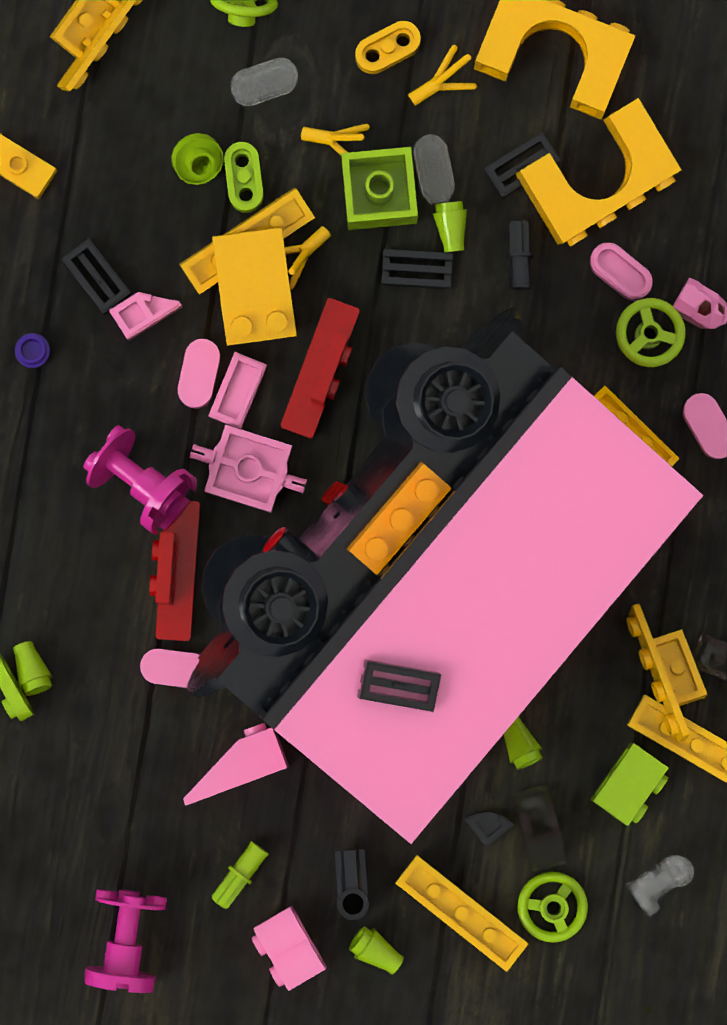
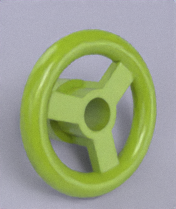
M210 0L215 8L228 14L229 23L241 27L253 26L256 17L271 14L278 6V0H265L267 4L262 6L255 4L257 0Z
M657 298L640 299L630 304L620 315L616 326V339L622 353L633 363L644 367H658L672 361L681 351L685 341V324L680 313L668 302ZM651 308L661 310L671 318L675 327V333L662 330L661 326L654 322ZM640 311L642 323L635 330V340L629 344L626 335L627 325L631 317ZM646 328H652L655 331L656 337L654 339H648L644 335ZM661 342L671 344V347L659 356L647 357L638 353L642 348L653 349Z
M551 871L534 876L524 885L518 898L517 908L519 919L529 934L541 941L554 943L571 938L582 928L588 913V902L583 888L574 878L561 872ZM548 882L562 884L556 894H549L542 900L529 899L533 891L542 884ZM572 891L577 901V914L573 922L567 927L564 919L568 915L569 907L565 899ZM552 901L558 902L560 906L555 914H550L547 911V905ZM528 910L540 911L546 921L554 923L557 932L545 931L536 926L531 920Z

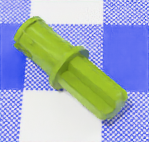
M253 841L249 843L250 845L235 865L228 867L230 872L212 894V899L225 909L229 908L247 883H252L250 878L269 855V853Z

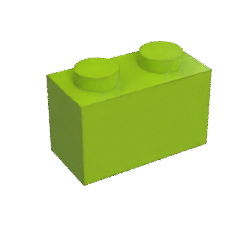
M630 742L590 800L627 826H629L631 821L638 823L648 809V806L644 804L652 792L657 795L666 784L669 777L664 774L668 767L635 743Z

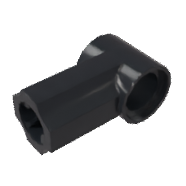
M365 849L334 851L338 911L348 920L360 919L369 909ZM351 893L361 896L364 902L363 909L356 914L347 912L343 906L344 898Z

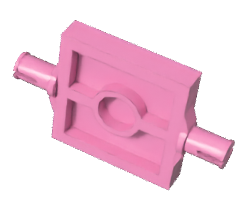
M225 425L221 440L214 450L196 444L192 447L193 451L205 455L191 452L190 458L209 464V478L204 490L206 493L272 513L276 497L283 487L301 492L302 494L305 490V487L293 484L292 482L306 486L307 479L288 474L287 463L292 445Z

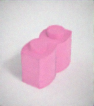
M292 905L253 928L256 935L251 937L261 956L267 953L274 966L269 968L279 987L285 985L288 991L326 970L325 962Z

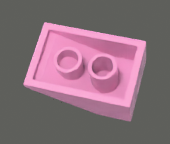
M265 723L244 730L246 737L239 739L183 798L185 806L288 768L289 764L277 732L273 728L267 729Z

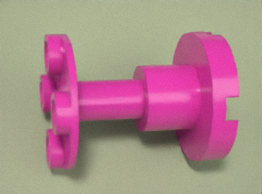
M118 425L111 430L106 439L107 443L101 450L93 452L86 459L83 467L88 471L87 485L91 488L100 487L114 475L118 476L132 487L130 495L145 506L140 518V524L156 535L158 534L157 527L166 530L185 510L190 501L185 495L189 488L195 491L197 479L185 469L176 470L167 478L153 467H149L146 470L142 469L127 458L135 441L134 431L129 428L124 429Z
M104 889L96 890V901L119 906L115 940L107 941L104 966L86 967L84 974L85 984L114 991L117 988L128 989V992L152 993L154 991L156 976L139 971L142 945L136 944L140 909L165 910L166 897L146 895L145 900V897L139 896L140 892L119 890V892Z

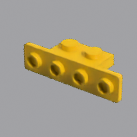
M76 0L50 35V38L76 58L57 84L60 89L71 91L73 88L78 89L84 83L88 76L87 68L93 60L96 62L105 54L108 49L106 42L113 32L117 34L122 30L128 21L126 16L133 5L137 6L143 0Z
M640 604L632 605L629 612L630 617L626 618L627 626L633 638L638 637L642 647L639 650V657L644 669H650L655 682L651 683L655 699L658 703L663 702L667 712V715H664L666 728L671 736L676 735L678 743L686 741L689 736V730L679 706L707 696L682 629L653 639Z

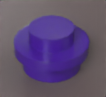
M29 333L17 341L15 355L23 366L38 368L49 359L50 346L43 336Z

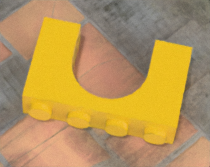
M500 0L475 60L474 69L506 82L518 50L529 36L538 31L548 29L562 31L574 38L579 44L585 62L584 72L573 96L570 108L602 120L635 35L630 34V30L621 24L611 23L607 25L597 21V16L588 11L579 10L577 13L565 8L566 5L560 0Z
M639 98L603 119L623 153L626 166L622 184L610 197L594 200L576 193L566 181L550 153L515 173L558 245L566 241L569 246L574 245L588 236L585 229L595 223L599 228L605 226L617 218L614 212L626 205L628 210L646 200L645 192L653 187L659 192L676 181L673 175L681 171V168Z

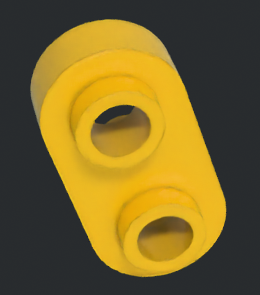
M399 21L363 39L358 44L355 52L358 67L365 73L377 74L413 56L420 46L421 37L418 28L411 22ZM403 36L407 37L410 42L407 46H400L397 44V39ZM375 52L378 54L379 59L376 62H369L366 59L367 54Z

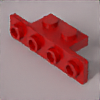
M332 298L327 299L282 419V429L309 439L314 437L327 399L334 400L340 380L335 378L339 367L346 368L353 348L347 345L360 313L358 308Z
M189 501L187 507L177 520L166 530L160 532L159 540H153L152 561H158L157 575H151L149 594L150 596H155V603L158 604L157 639L191 640L200 503L197 501Z

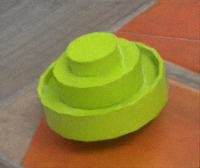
M201 133L191 134L181 139L174 147L171 156L172 166L179 178L188 184L194 185L204 184L214 179L221 171L224 162L223 152L216 140L207 134Z

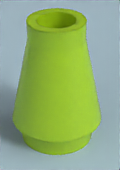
M463 201L435 204L436 213H433L443 243L444 252L465 250L464 236L467 209H463Z
M27 641L14 646L13 651L16 660L19 689H23L26 696L36 695L52 687L50 679L53 676L36 651L33 642Z
M518 716L503 735L509 761L515 764L517 770H520L542 759L540 753L542 748Z
M365 926L359 930L349 947V951L355 954V959L386 970L392 975L399 969L404 959L374 928L370 930Z

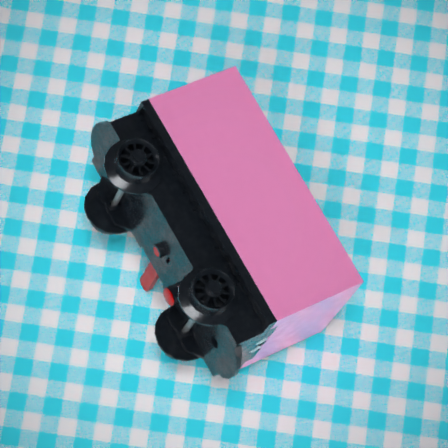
M513 307L495 316L483 328H477L461 348L447 346L435 348L426 344L407 343L391 348L378 358L367 376L365 400L370 417L380 430L383 431V440L364 461L363 466L346 485L336 481L327 489L321 500L328 507L315 522H312L299 539L286 527L278 529L270 538L249 534L226 541L216 549L203 569L201 591L206 608L219 623L220 632L199 655L198 659L200 661L190 676L187 691L192 696L203 697L226 687L256 712L265 723L410 844L413 843L703 496L562 367L551 366L520 338L523 316ZM422 462L447 483L451 490L381 572L376 575L350 553L347 547L418 464ZM364 660L440 673L441 679L434 712L359 699L357 694L361 688V675L365 669L363 667ZM373 671L374 677L430 686L431 683L430 680ZM370 685L369 690L371 692L427 701L428 698L426 694Z

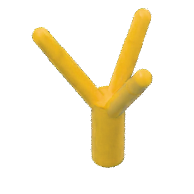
M452 45L434 77L408 94L414 105H418L438 91L475 90L477 88L476 83H443L470 61L471 56L466 54L447 69L458 49L457 45Z
M366 123L334 132L303 127L301 140L329 145L341 155V153L348 152L336 141L364 140V135L356 133L367 131L370 126Z
M321 226L301 245L284 247L285 255L300 253L289 269V274L292 275L289 281L290 289L295 287L308 257L331 237L325 227Z

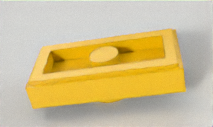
M0 134V176L35 198L40 199L56 174L57 169Z

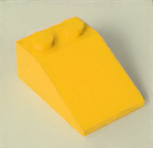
M282 227L212 236L227 346L297 336Z

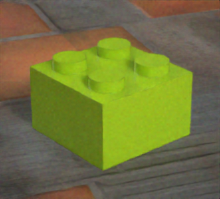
M411 147L341 153L348 230L417 224L418 211Z

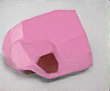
M689 277L673 308L680 313L682 319L701 329H715L726 324L727 303L719 294Z

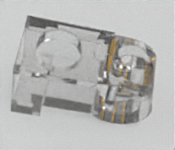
M670 855L626 884L644 913L650 917L661 909L656 901L674 887H684L692 881L694 867L687 858L679 855Z

